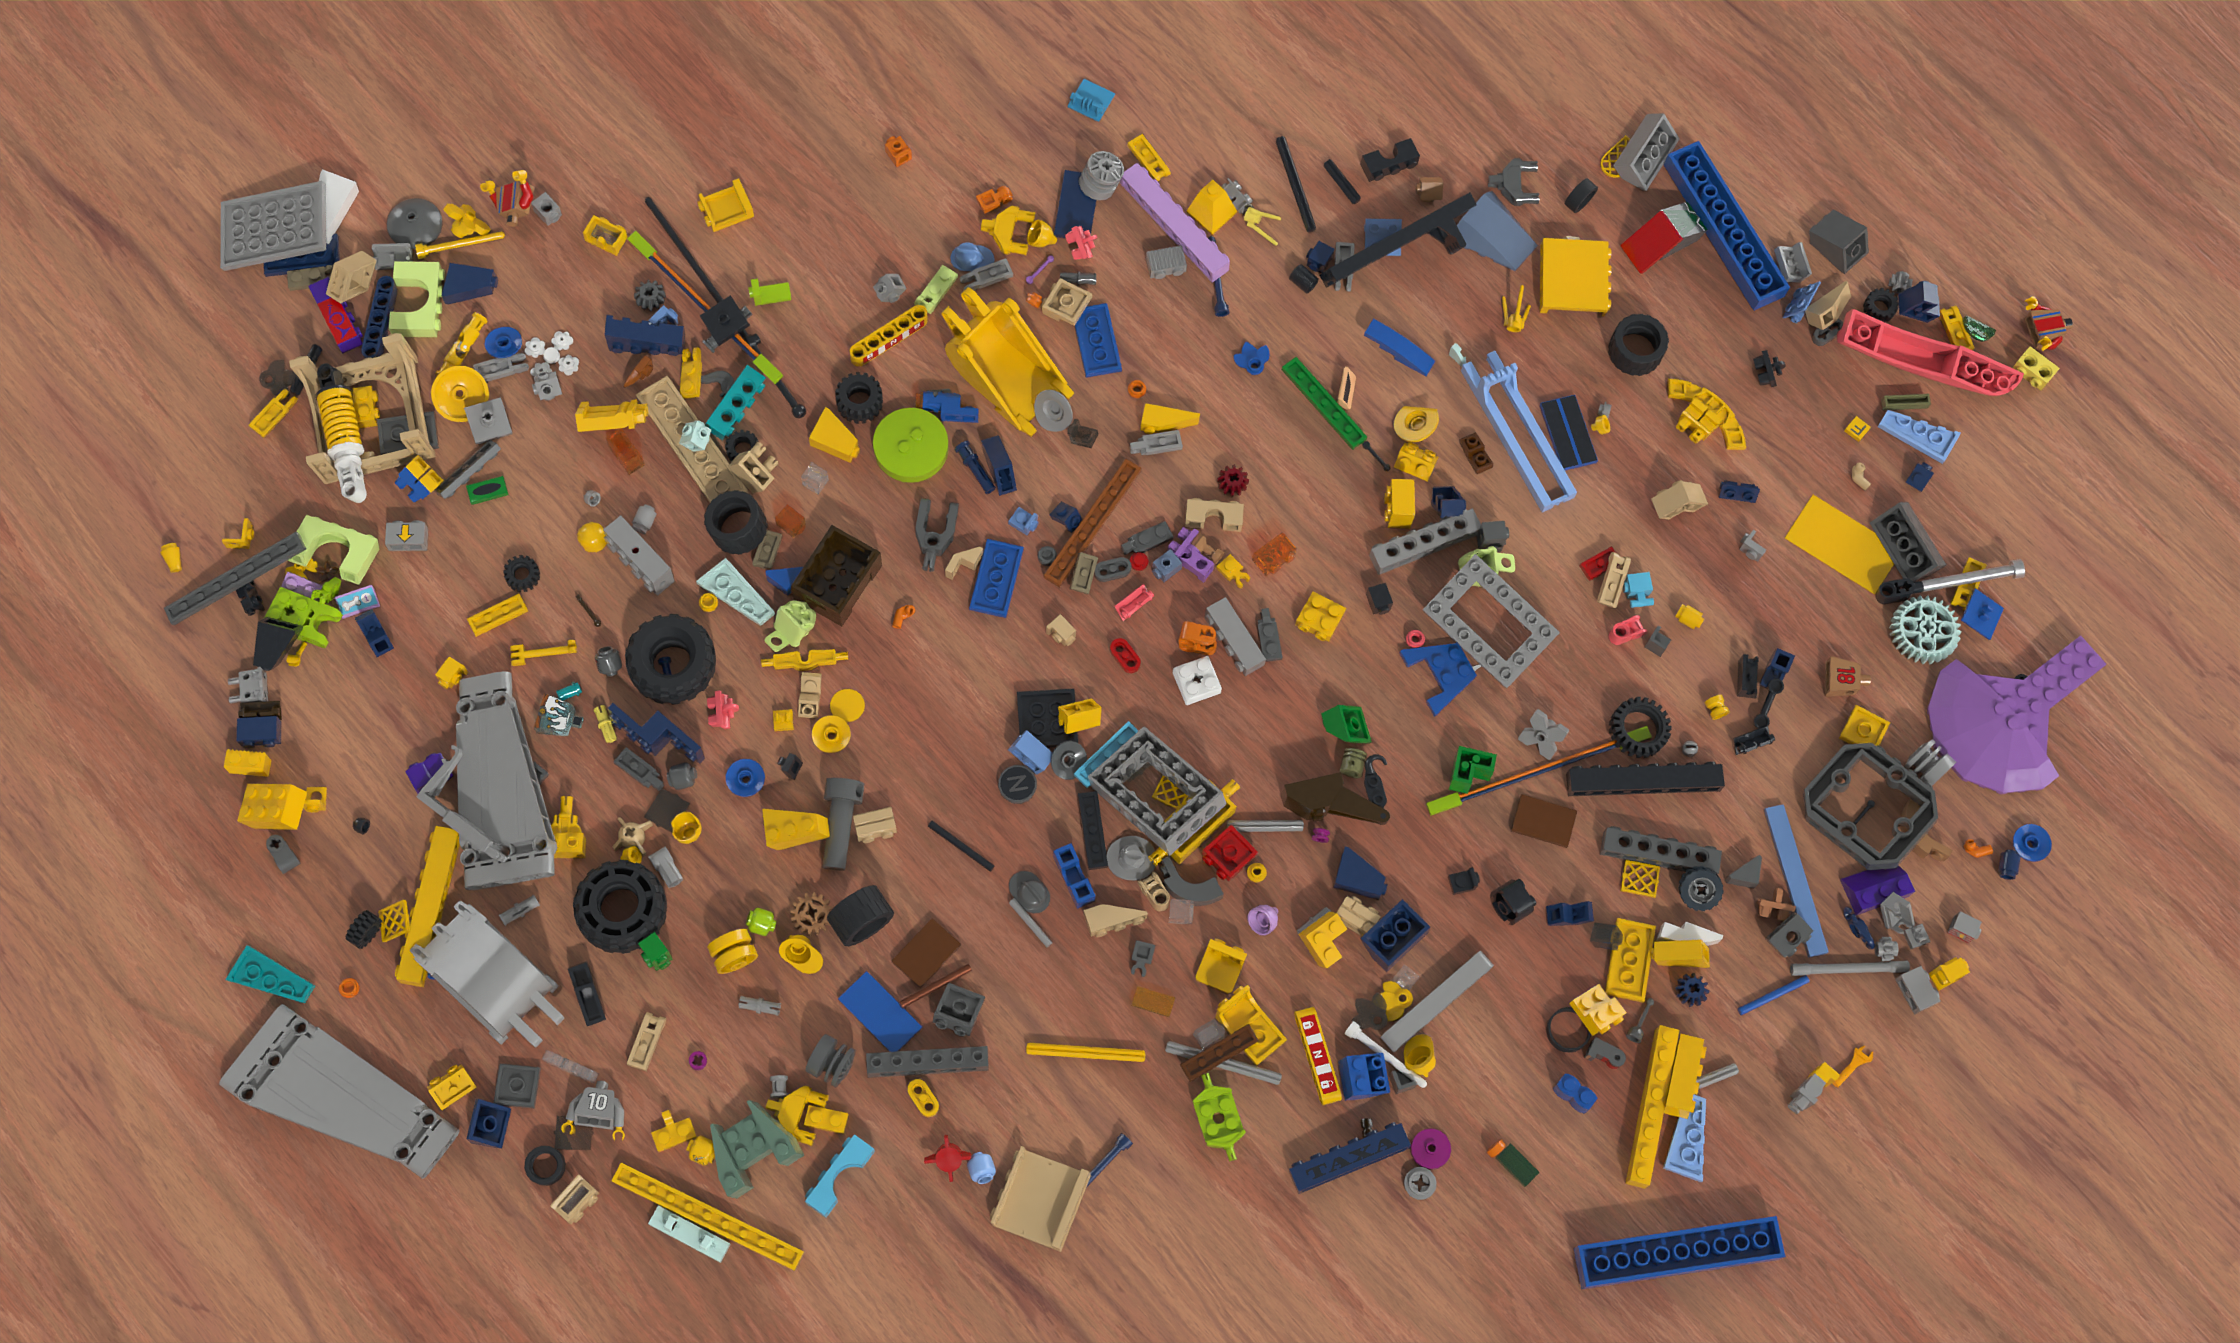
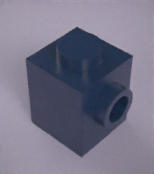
M1318 241L1314 249L1310 248L1306 255V258H1308L1307 266L1312 271L1322 274L1333 258L1335 249Z

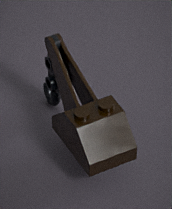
M1373 754L1365 761L1364 786L1368 800L1343 786L1342 774L1339 772L1285 784L1281 793L1283 806L1306 820L1320 821L1327 814L1385 825L1390 819L1389 812L1384 809L1387 798L1382 780L1374 771L1372 762L1380 760L1384 765H1387V761L1379 754Z

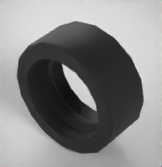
M1586 178L1572 190L1564 204L1574 213H1577L1593 198L1598 187Z
M539 1146L528 1153L524 1169L527 1177L532 1182L549 1186L562 1178L566 1163L564 1156L559 1150L551 1146ZM544 1153L553 1155L557 1162L555 1173L547 1178L537 1176L533 1169L535 1159Z

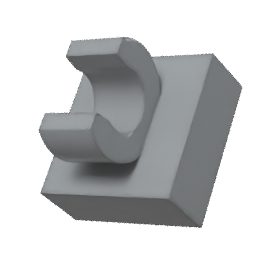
M1923 924L1904 930V936L1910 949L1931 942Z

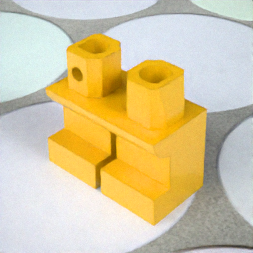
M1696 397L1686 410L1682 412L1676 425L1680 432H1684L1689 428L1692 431L1689 438L1695 444L1701 440L1704 441L1718 428L1723 420L1712 410L1709 409L1707 411L1708 407Z

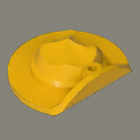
M1402 407L1394 420L1396 434L1406 442H1419L1428 438L1438 426V409Z

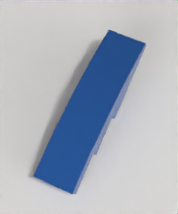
M1374 318L1364 333L1365 337L1380 344L1379 348L1394 355V360L1426 377L1435 363V360L1418 346Z

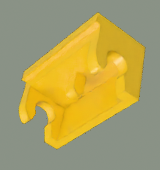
M1092 698L1058 707L1059 725H1064V732L1066 734L1100 726L1101 706Z

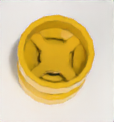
M1722 695L1714 696L1704 702L1711 711L1710 716L1712 720L1720 719L1730 713L1728 707L1724 705Z

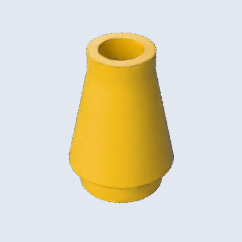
M176 543L163 545L160 553L170 572L181 571L180 547H177Z

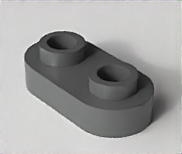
M1124 557L1100 562L1096 565L1094 576L1100 582L1124 578L1131 572V562ZM1119 567H1124L1125 570H1124V571H1120L1118 568H1119ZM1105 571L1107 574L1101 575L1100 572Z

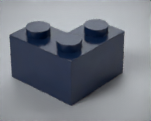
M1920 281L1915 286L1898 294L1900 315L1926 323L1940 316L1938 285L1932 284L1929 281Z

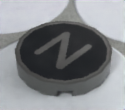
M1013 765L1001 773L998 789L1004 799L1013 804H1022L1029 801L1036 792L1037 780L1029 768L1022 765Z

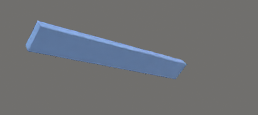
M1784 804L1765 808L1764 813L1792 905L1796 906L1795 913L1813 929V932L1810 934L1812 937L1804 943L1808 958L1827 954L1829 951Z

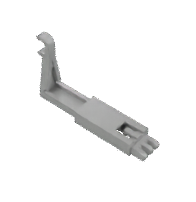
M451 745V749L455 750V755L450 761L441 759L443 765L416 797L444 818L442 821L491 858L504 863L507 857L500 852L503 846L465 817L451 811L435 799V796L439 795L463 755L460 748Z

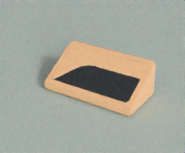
M1348 367L1343 369L1337 403L1343 409L1349 410L1352 404L1356 376Z

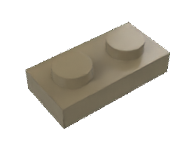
M766 530V536H764L763 541L759 544L752 564L755 567L772 570L783 535Z
M1082 552L1078 553L1070 590L1089 594L1098 557Z

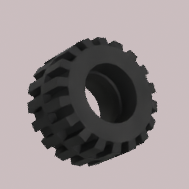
M856 372V375L850 373L848 378L844 376L842 383L839 382L837 384L838 389L835 391L837 409L841 412L843 418L847 417V421L851 422L854 420L856 424H859V421L867 423L866 420L872 421L874 420L873 416L877 417L879 415V410H882L883 396L878 380L875 381V377L872 375L868 377V373L860 375V372ZM857 392H863L870 396L866 402L856 404L849 400L850 396Z

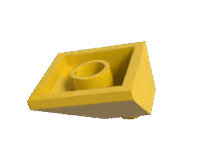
M1212 179L1199 191L1186 210V213L1213 235L1237 213V210L1227 192Z

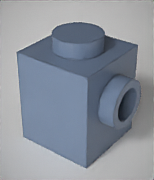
M1171 549L1152 564L1153 575L1163 582L1182 569V562Z

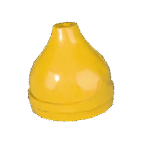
M1035 220L1031 224L1027 234V243L1029 245L1043 248L1050 244H1056L1057 237L1046 222Z

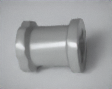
M776 1075L770 1077V1081H772L770 1098L780 1099L788 1095L786 1092L788 1076Z

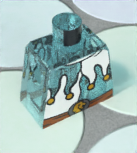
M544 693L534 729L537 734L568 736L571 727L582 728L584 718L575 716L576 710L572 704Z

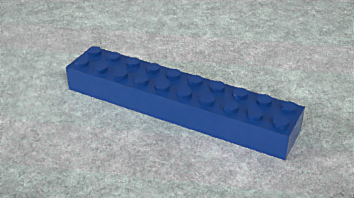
M1700 141L1668 154L1663 164L1685 201L1690 204L1708 229L1705 232L1753 311L1785 297L1790 288L1789 284Z
M1777 1216L1578 1245L1574 1248L1581 1290L1775 1261L1786 1257Z

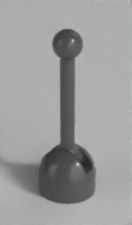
M1652 998L1647 999L1646 1008L1638 1025L1631 1027L1626 1034L1627 1039L1632 1042L1641 1043L1644 1033L1641 1026L1650 1006L1654 1004Z

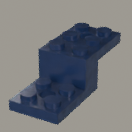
M614 703L608 707L609 717L612 720L611 723L617 729H623L626 732V736L632 742L637 741L641 745L640 748L646 754L651 753L656 756L670 742L676 749L679 750L681 748L686 752L685 756L692 762L696 761L700 764L705 759L702 748L659 711L641 727Z

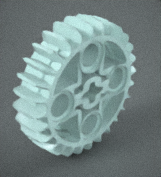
M1921 595L1917 599L1912 597L1909 601L1906 600L1893 613L1894 617L1890 621L1892 624L1889 629L1893 630L1890 636H1895L1892 643L1897 642L1899 645L1896 649L1902 648L1903 650L1901 655L1907 653V659L1914 657L1915 663L1919 659H1921L1922 664L1927 660L1929 664H1932L1934 660L1938 663L1942 659H1946L1948 655L1953 653L1961 639L1958 636L1962 631L1957 630L1961 624L1955 623L1959 617L1952 616L1955 610L1949 612V605L1944 607L1942 605L1943 600L1937 603L1936 597L1932 601H1930L1929 596H1926L1923 600ZM1923 609L1926 610L1929 613V615L1925 614L1923 612ZM1915 610V617H1905L1908 612ZM1937 615H1938L1943 621L1937 620ZM1903 625H1907L1910 630H1906ZM1941 629L1945 630L1947 635L1943 634ZM1908 639H1914V645ZM1936 642L1945 643L1942 648L1936 650ZM1922 645H1925L1928 650L1923 649Z

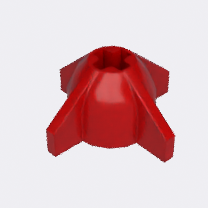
M944 1135L945 1144H942L935 1154L924 1157V1164L936 1163L940 1170L948 1172L949 1182H953V1171L960 1167L962 1160L971 1159V1153L962 1151L958 1145L950 1143L948 1135Z

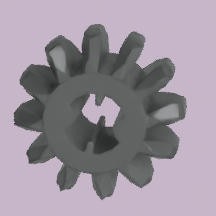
M648 279L646 284L640 282L641 287L635 288L634 299H636L637 306H641L644 311L649 308L652 312L654 307L659 309V304H664L666 293L663 291V286L658 285L656 280L651 283Z

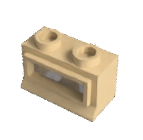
M578 1174L550 1206L569 1224L577 1223L583 1217V1211L587 1206L591 1207L598 1200L597 1195L599 1192Z

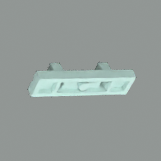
M659 1205L648 1223L650 1226L720 1263L731 1245ZM677 1221V1224L675 1225L672 1231V1226Z

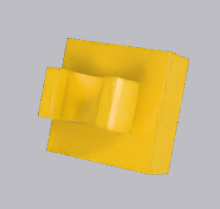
M792 709L773 711L774 731L794 730Z

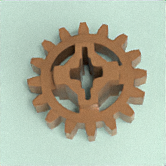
M813 892L812 897H809L805 893L804 899L798 897L799 903L793 902L795 910H790L791 915H794L791 921L797 922L794 925L795 929L801 927V934L808 931L809 936H811L812 932L815 931L819 935L820 929L824 932L827 931L825 925L831 926L827 921V915L833 907L828 906L830 903L829 899L823 901L824 897L822 894L816 897V893ZM812 902L819 903L820 906H817V905L813 904ZM806 904L804 910L800 912V909ZM810 907L812 911L815 913V921H813L812 917L810 916ZM821 917H824L823 921L819 924L818 922ZM804 922H807V923L811 924L812 926H807V925H805V924H803V923H804Z

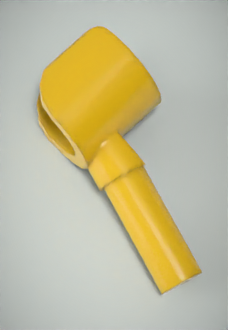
M306 642L302 643L296 655L289 654L287 656L288 666L297 667L300 665L301 655L308 645Z

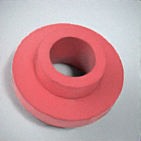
M1411 630L1406 636V643L1411 648H1420L1425 642V636L1419 630ZM1412 638H1417L1418 642H1413Z

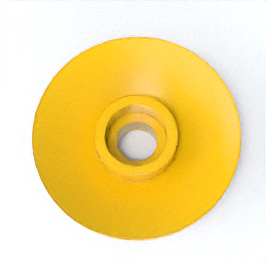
M825 716L819 719L812 729V740L815 746L826 753L839 752L850 741V727L844 719L838 716ZM834 734L835 738L829 739L828 736Z

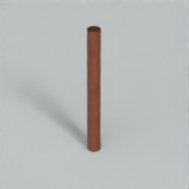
M967 964L899 1001V1005L903 1009L972 971L970 965Z

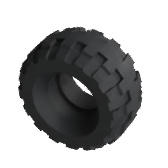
M669 614V616L663 617L662 615L655 616L653 620L644 622L639 626L637 632L633 633L629 639L625 660L628 675L633 685L643 696L654 700L656 703H671L674 705L680 704L681 701H690L696 698L699 692L704 691L709 686L708 683L715 673L716 653L713 642L702 625L697 624L695 620L689 617ZM678 647L688 652L690 660L681 672L665 675L655 670L654 660L662 650Z
M619 860L617 862L608 861L602 863V866L589 871L585 879L580 881L576 888L577 892L573 899L576 924L582 935L592 945L605 952L625 954L631 953V951L636 949L640 950L641 948L638 943L654 932L658 935L662 925L665 923L667 899L664 889L658 878L645 866L637 862ZM620 889L632 891L638 899V907L635 913L624 921L613 922L607 920L601 911V905L606 896Z

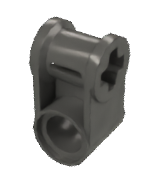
M272 835L267 839V849L273 856L282 874L301 864L281 836ZM278 843L280 847L276 849L274 844Z

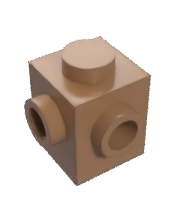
M1419 177V183H1416V194L1424 202L1442 200V178Z

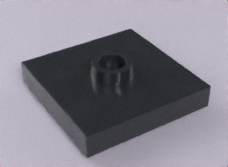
M731 295L700 315L719 346L750 326Z

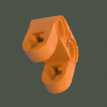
M1189 621L1183 622L1178 640L1181 650L1202 655H1212L1216 652V631L1213 627ZM1207 632H1210L1212 637L1206 636ZM1205 645H1211L1212 647L1206 649Z

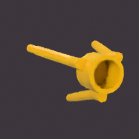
M1523 285L1520 286L1516 312L1511 314L1509 318L1506 297H1502L1504 326H1507V330L1510 332H1520L1521 329H1524V323L1531 308V305H1528L1521 318L1519 313L1523 296Z

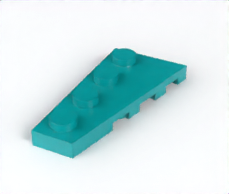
M249 945L245 947L225 979L302 1003H306L316 986Z

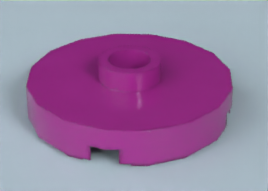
M1424 1129L1412 1140L1411 1156L1420 1167L1438 1169L1444 1166L1450 1158V1141L1439 1130ZM1429 1145L1434 1146V1152L1428 1150Z

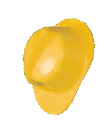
M790 935L779 946L780 956L802 973H816L823 966L822 955L811 945L810 940L806 936Z
M1420 1034L1412 1037L1404 1047L1406 1069L1418 1075L1429 1076V1072L1436 1065L1431 1037Z

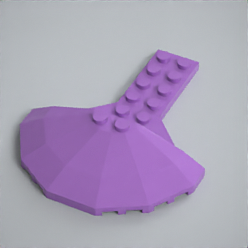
M2082 636L2075 639L2024 680L1975 674L1967 666L1955 659L1939 672L1927 707V714H1929L1931 724L1930 730L1932 731L1933 740L1936 742L1933 747L1936 750L1940 746L1939 755L1941 757L1948 753L1956 761L1951 768L1965 782H1972L1979 785V787L1994 790L1999 794L2042 790L2059 777L2047 756L2049 709L2102 669L2106 663Z

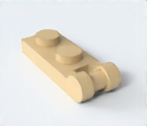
M1615 552L1610 554L1609 564L1597 599L1598 603L1612 608L1617 607L1631 562L1629 557H1620ZM1617 563L1620 564V569L1616 568Z
M649 1012L645 1014L627 1061L628 1066L647 1072L659 1037L665 1026L666 1018L661 1016L659 1018L655 1017ZM649 1025H656L655 1030L649 1029Z

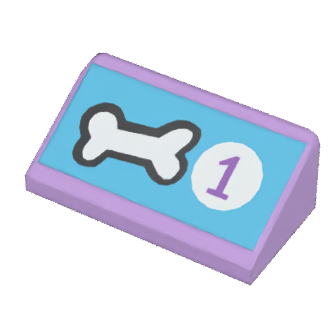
M372 585L335 597L339 611L343 614V619L380 607Z

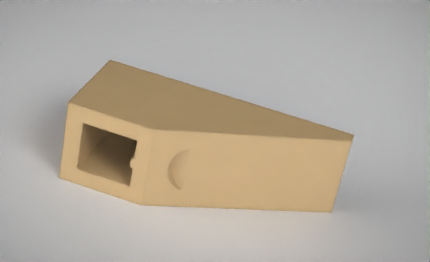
M1847 281L1807 307L1805 313L1808 324L1824 330L1837 321L1851 298Z
M1104 904L1086 909L1083 913L1091 937H1102L1110 930H1123L1126 928V925L1132 923L1133 925L1142 924L1148 915L1147 911Z

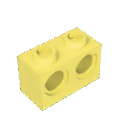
M2031 346L2012 367L2024 373L2023 378L2039 390H2042L2060 369Z

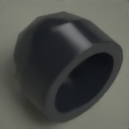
M357 818L353 822L352 827L354 831L364 835L369 830L370 821L365 818Z

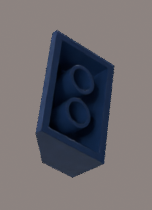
M1402 899L1360 940L1371 957L1388 972L1428 934L1430 926Z

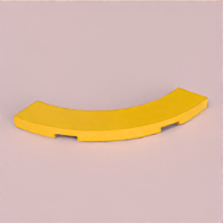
M1679 379L1667 380L1668 398L1680 399L1691 403L1696 397L1708 407L1707 411L1710 409L1723 419L1719 428L1724 436L1726 450L1746 449L1742 427L1739 426L1733 411L1721 398L1704 387L1701 388L1692 384V382Z

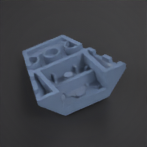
M1489 191L1481 196L1476 202L1477 205L1471 208L1457 224L1466 242V247L1464 248L1476 251L1478 255L1482 257L1487 256L1493 259V262L1516 271L1538 245L1495 193Z

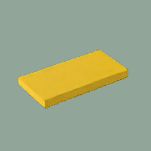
M1621 918L1616 919L1614 934H1617L1613 936L1615 942H1612L1614 947L1611 949L1605 987L1607 995L1642 1003L1645 1001L1651 949L1653 948L1656 926Z

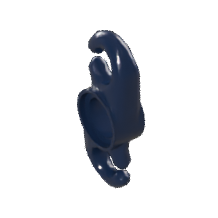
M1845 907L1843 909L1844 917L1852 933L1857 938H1861L1863 942H1867L1866 947L1868 949H1874V940L1865 922L1857 918L1855 914H1850L1852 913L1851 908Z

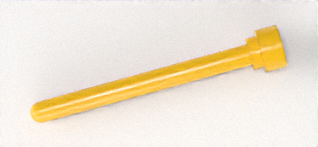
M502 231L430 246L421 243L416 244L415 247L418 259H422L433 252L503 239L505 233Z

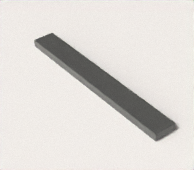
M294 532L164 607L172 625L180 623L306 550L300 534Z

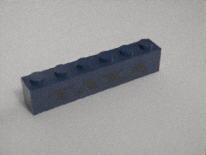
M1390 1123L1385 1126L1383 1131L1373 1130L1366 1134V1138L1361 1140L1358 1137L1351 1139L1347 1142L1348 1145L1344 1147L1337 1145L1330 1148L1327 1154L1317 1153L1311 1156L1310 1161L1303 1163L1301 1160L1293 1163L1289 1173L1297 1193L1301 1194L1410 1149L1411 1144L1402 1123Z

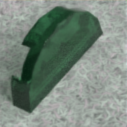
M1967 315L1962 318L1966 332L1975 340L1981 342L1988 341L1995 335V329Z

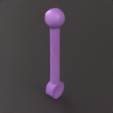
M1049 255L1047 257V260L1035 271V273L1032 276H1028L1026 278L1027 284H1032L1033 279L1045 268V266L1049 262L1054 261V257L1052 255Z

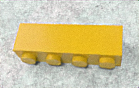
M1680 1034L1664 1109L1665 1114L1688 1119L1689 1113H1694L1696 1101L1692 1100L1693 1094L1697 1095L1700 1084L1696 1082L1697 1076L1701 1077L1703 1069L1700 1059L1705 1058L1707 1047L1703 1046L1704 1039Z

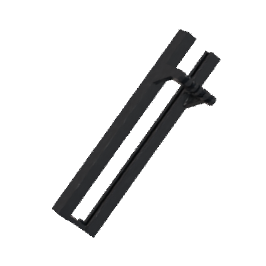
M1469 192L1334 265L1319 276L1327 288L1425 234H1429L1442 243L1447 252L1453 255L1466 247V242L1454 218L1464 214L1477 204Z

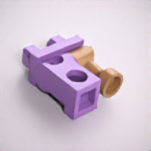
M1183 527L1178 534V538L1184 542L1180 545L1173 540L1169 544L1167 551L1171 549L1182 562V566L1198 576V579L1204 583L1214 570V564L1219 563L1225 552L1221 549L1214 550L1206 543V537L1195 528L1191 531ZM1203 552L1211 557L1210 560L1203 556L1201 553Z

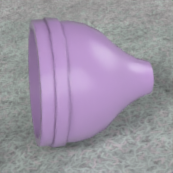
M1259 905L1251 909L1248 913V923L1252 930L1259 935L1271 933L1278 925V909L1268 905Z

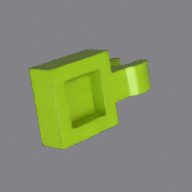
M334 577L330 581L325 582L321 590L312 591L311 600L320 598V605L325 602L329 603L338 596L341 580Z

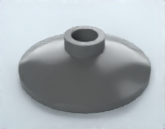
M1073 741L1059 744L1051 756L1053 772L1065 780L1076 778L1074 773L1087 761L1086 752L1079 743ZM1067 756V757H1068V761H1067V762H1064V759H1065V757Z

